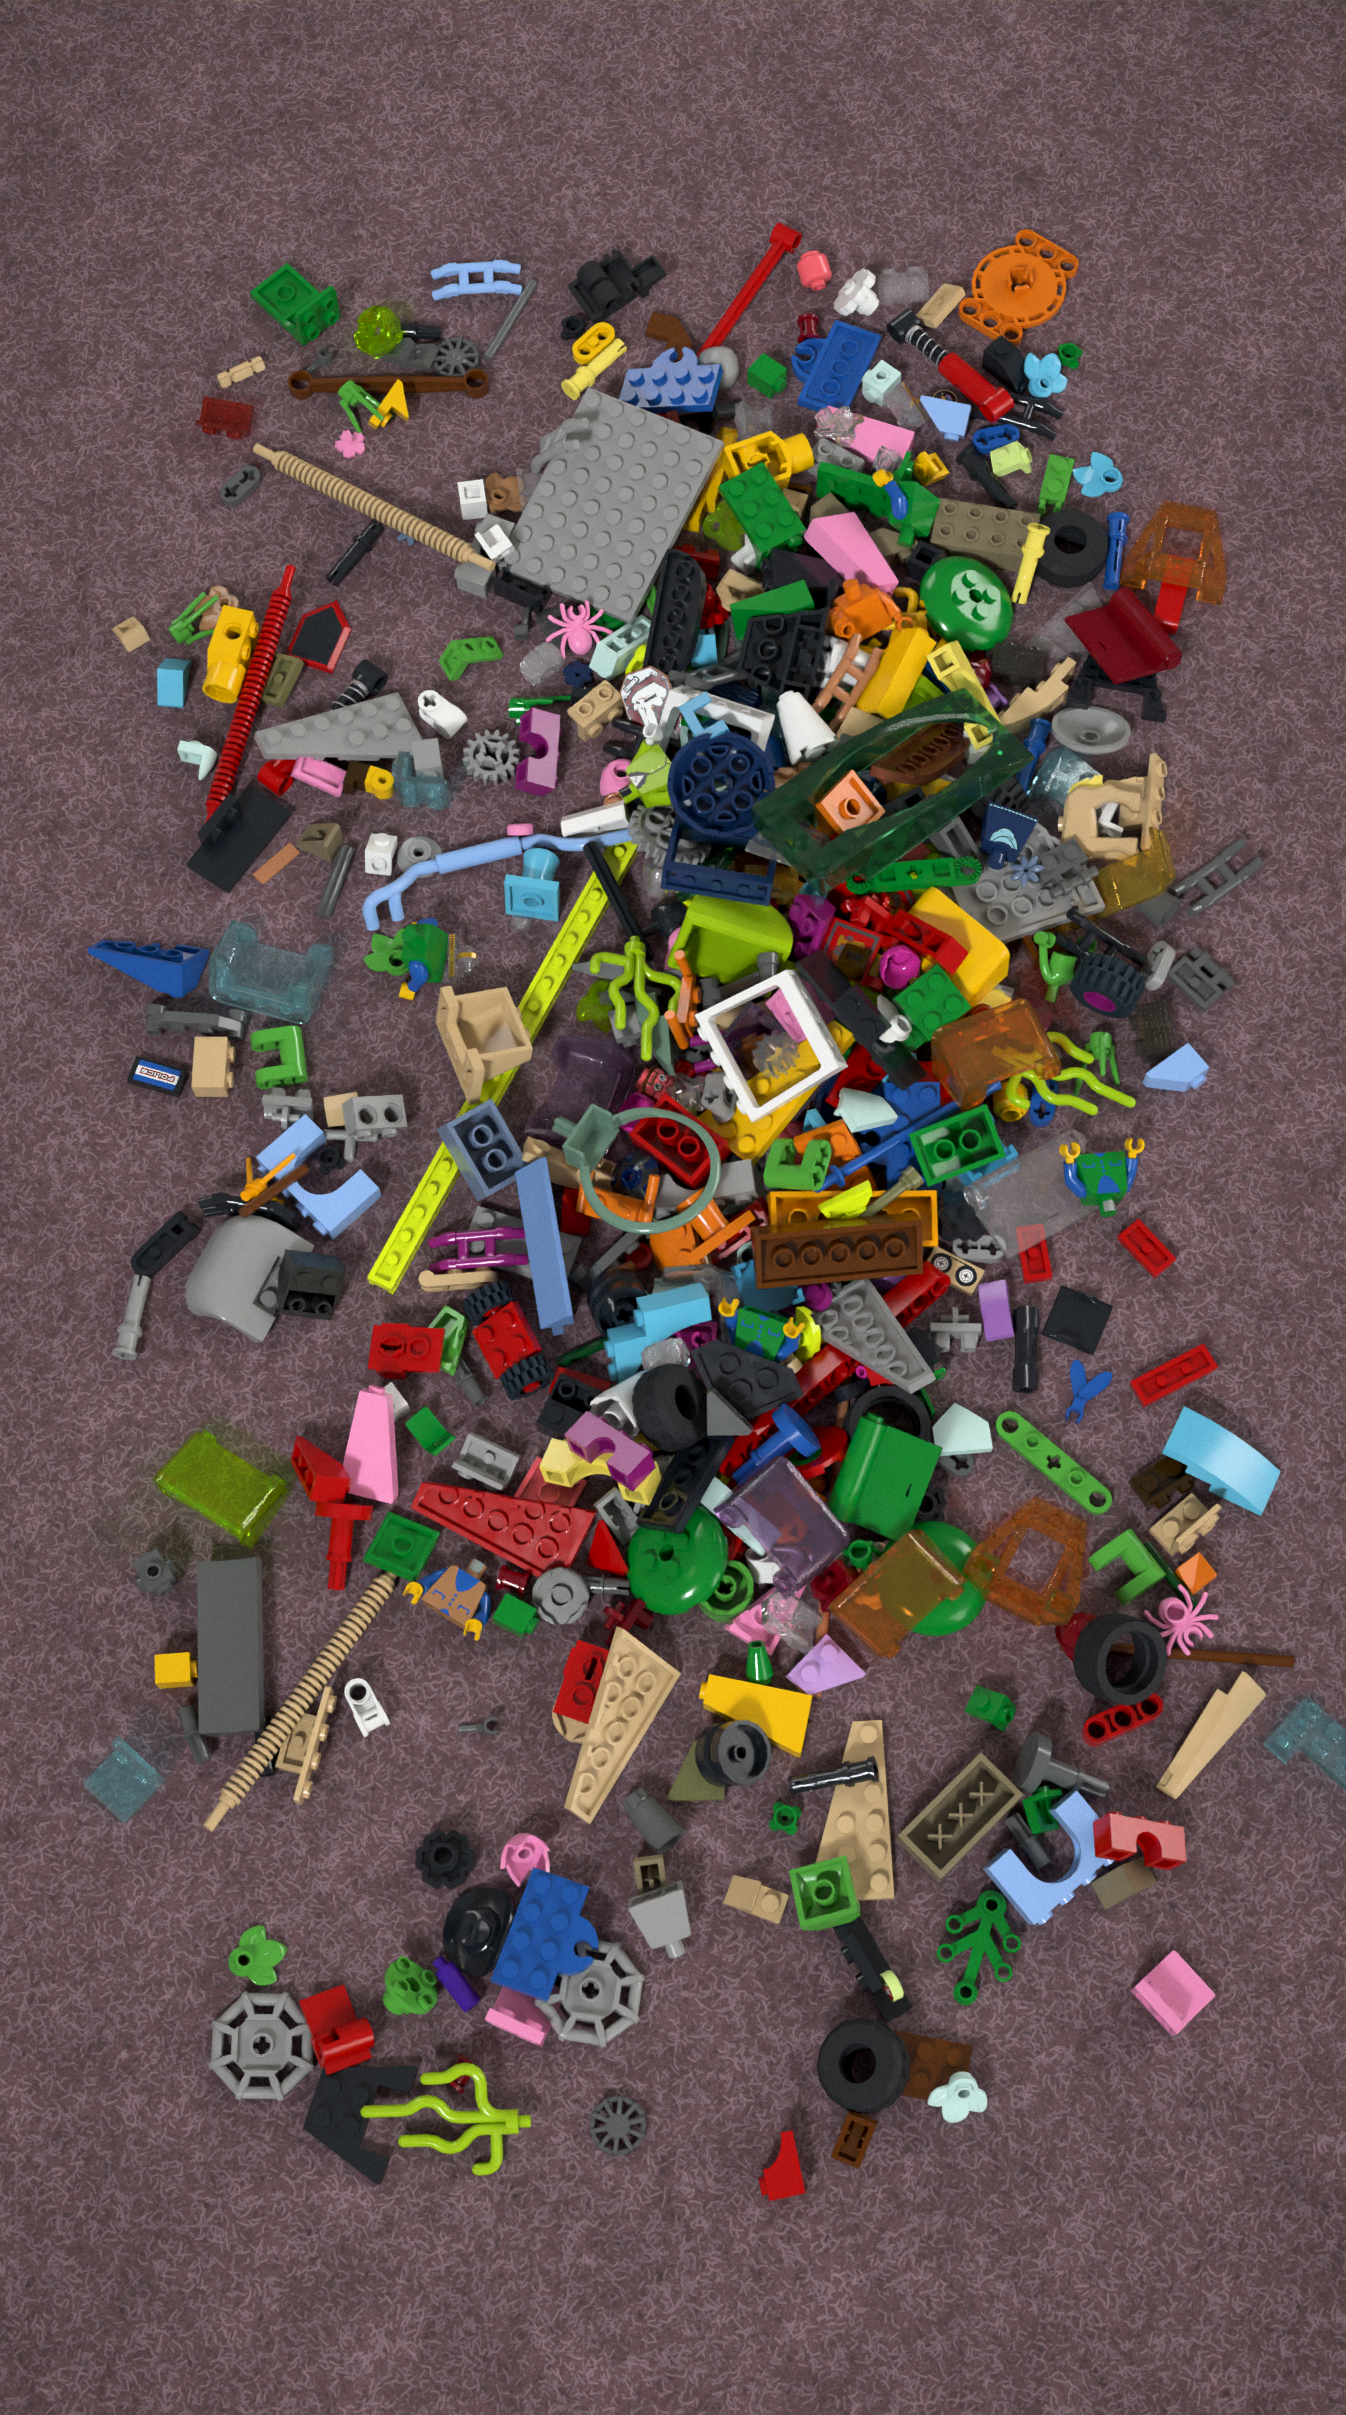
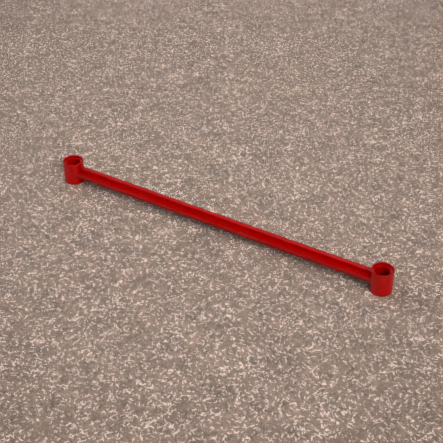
M780 222L775 225L769 239V243L772 244L704 342L696 354L697 358L705 349L721 346L785 251L790 254L795 252L793 249L799 246L802 233ZM661 413L656 415H659L670 420L674 413Z

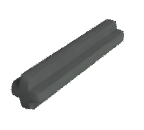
M342 845L339 849L316 910L317 915L329 919L332 915L354 856V849L350 846Z

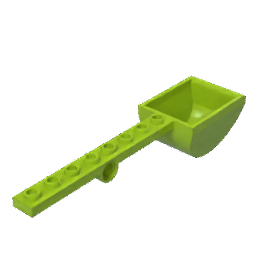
M698 895L691 901L667 959L669 967L680 970L674 958V953L682 950L694 975L702 978H715L724 985L759 971L757 968V955L764 952H775L779 955L777 974L785 970H797L799 973V970L795 967L796 963L787 960L793 944L791 928L786 919L770 904L769 906L703 895ZM857 984L876 1007L879 995L890 1000L902 990L892 989L885 985L882 993L878 994ZM772 991L767 992V995L762 997H770ZM960 1016L937 1036L982 1050L991 1032L988 1034L976 1032L972 1028L969 1019Z

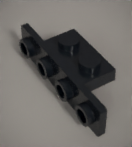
M861 1916L852 1922L832 1927L843 1946L840 1948L842 1956L848 1965L853 1963L858 1972L855 1978L863 1992L869 1991L885 2021L890 2022L910 2010L912 2005L905 1993L902 1998L892 2002L884 1992L883 1985L878 1976L887 1970H891Z

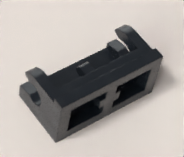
M505 566L502 567V576L496 575L493 580L495 595L524 608L529 607L535 613L542 612L552 596L549 586L544 584L543 588L518 578L510 574L509 568Z

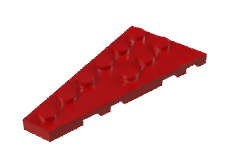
M429 1481L421 1483L410 1507L537 1577L551 1568H571L598 1512Z

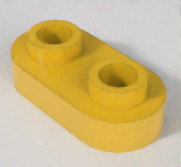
M605 322L592 326L573 344L574 360L578 364L588 365L614 342V328ZM606 337L605 340H600L599 338Z

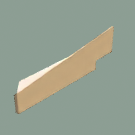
M1241 1672L1228 1694L1223 1693L1219 1689L1215 1691L1157 1784V1789L1171 1798L1177 1799L1265 1698L1266 1693L1247 1673Z

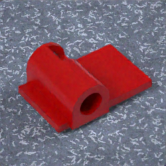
M397 1323L373 1325L367 1368L375 1370L383 1378L395 1380L406 1379V1372L440 1373L445 1329L411 1327L409 1324Z
M577 1640L575 1648H571L562 1674L565 1677L553 1713L585 1724L589 1723L609 1650Z
M344 1984L299 2001L312 2036L310 2042L320 2068L324 2067L327 2076L372 2058L370 2049L374 2046L372 2028L365 2017L357 2019Z

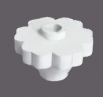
M864 268L857 271L852 279H849L839 291V296L834 301V309L844 316L853 313L854 310L859 314L871 315L880 302L876 298L877 294L870 289L875 283L876 276Z

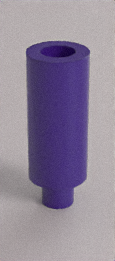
M442 1955L433 1961V1965L438 1970L435 1974L464 2013L470 2011L482 2000L453 1961L447 1963Z

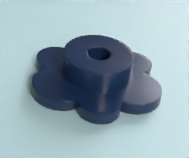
M575 661L573 665L564 667L563 674L566 676L564 679L566 684L582 688L585 683L591 682L590 674L592 669L589 668L588 664L582 665L581 662Z

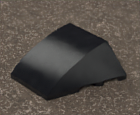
M826 607L821 608V610L798 611V613L776 614L748 618L736 670L779 696L788 691L799 692L811 704L819 689L829 648L831 608Z

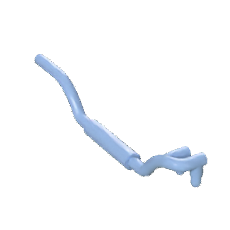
M629 828L585 838H563L548 834H533L518 838L515 835L435 855V859L412 865L397 880L373 891L366 897L362 911L367 930L373 931L380 927L376 907L379 903L388 900L389 911L393 921H401L405 918L401 903L402 891L407 889L420 876L439 872V875L510 858L522 855V851L536 847H546L561 851H583V846L590 841H596L599 848L632 841L633 837L628 836Z

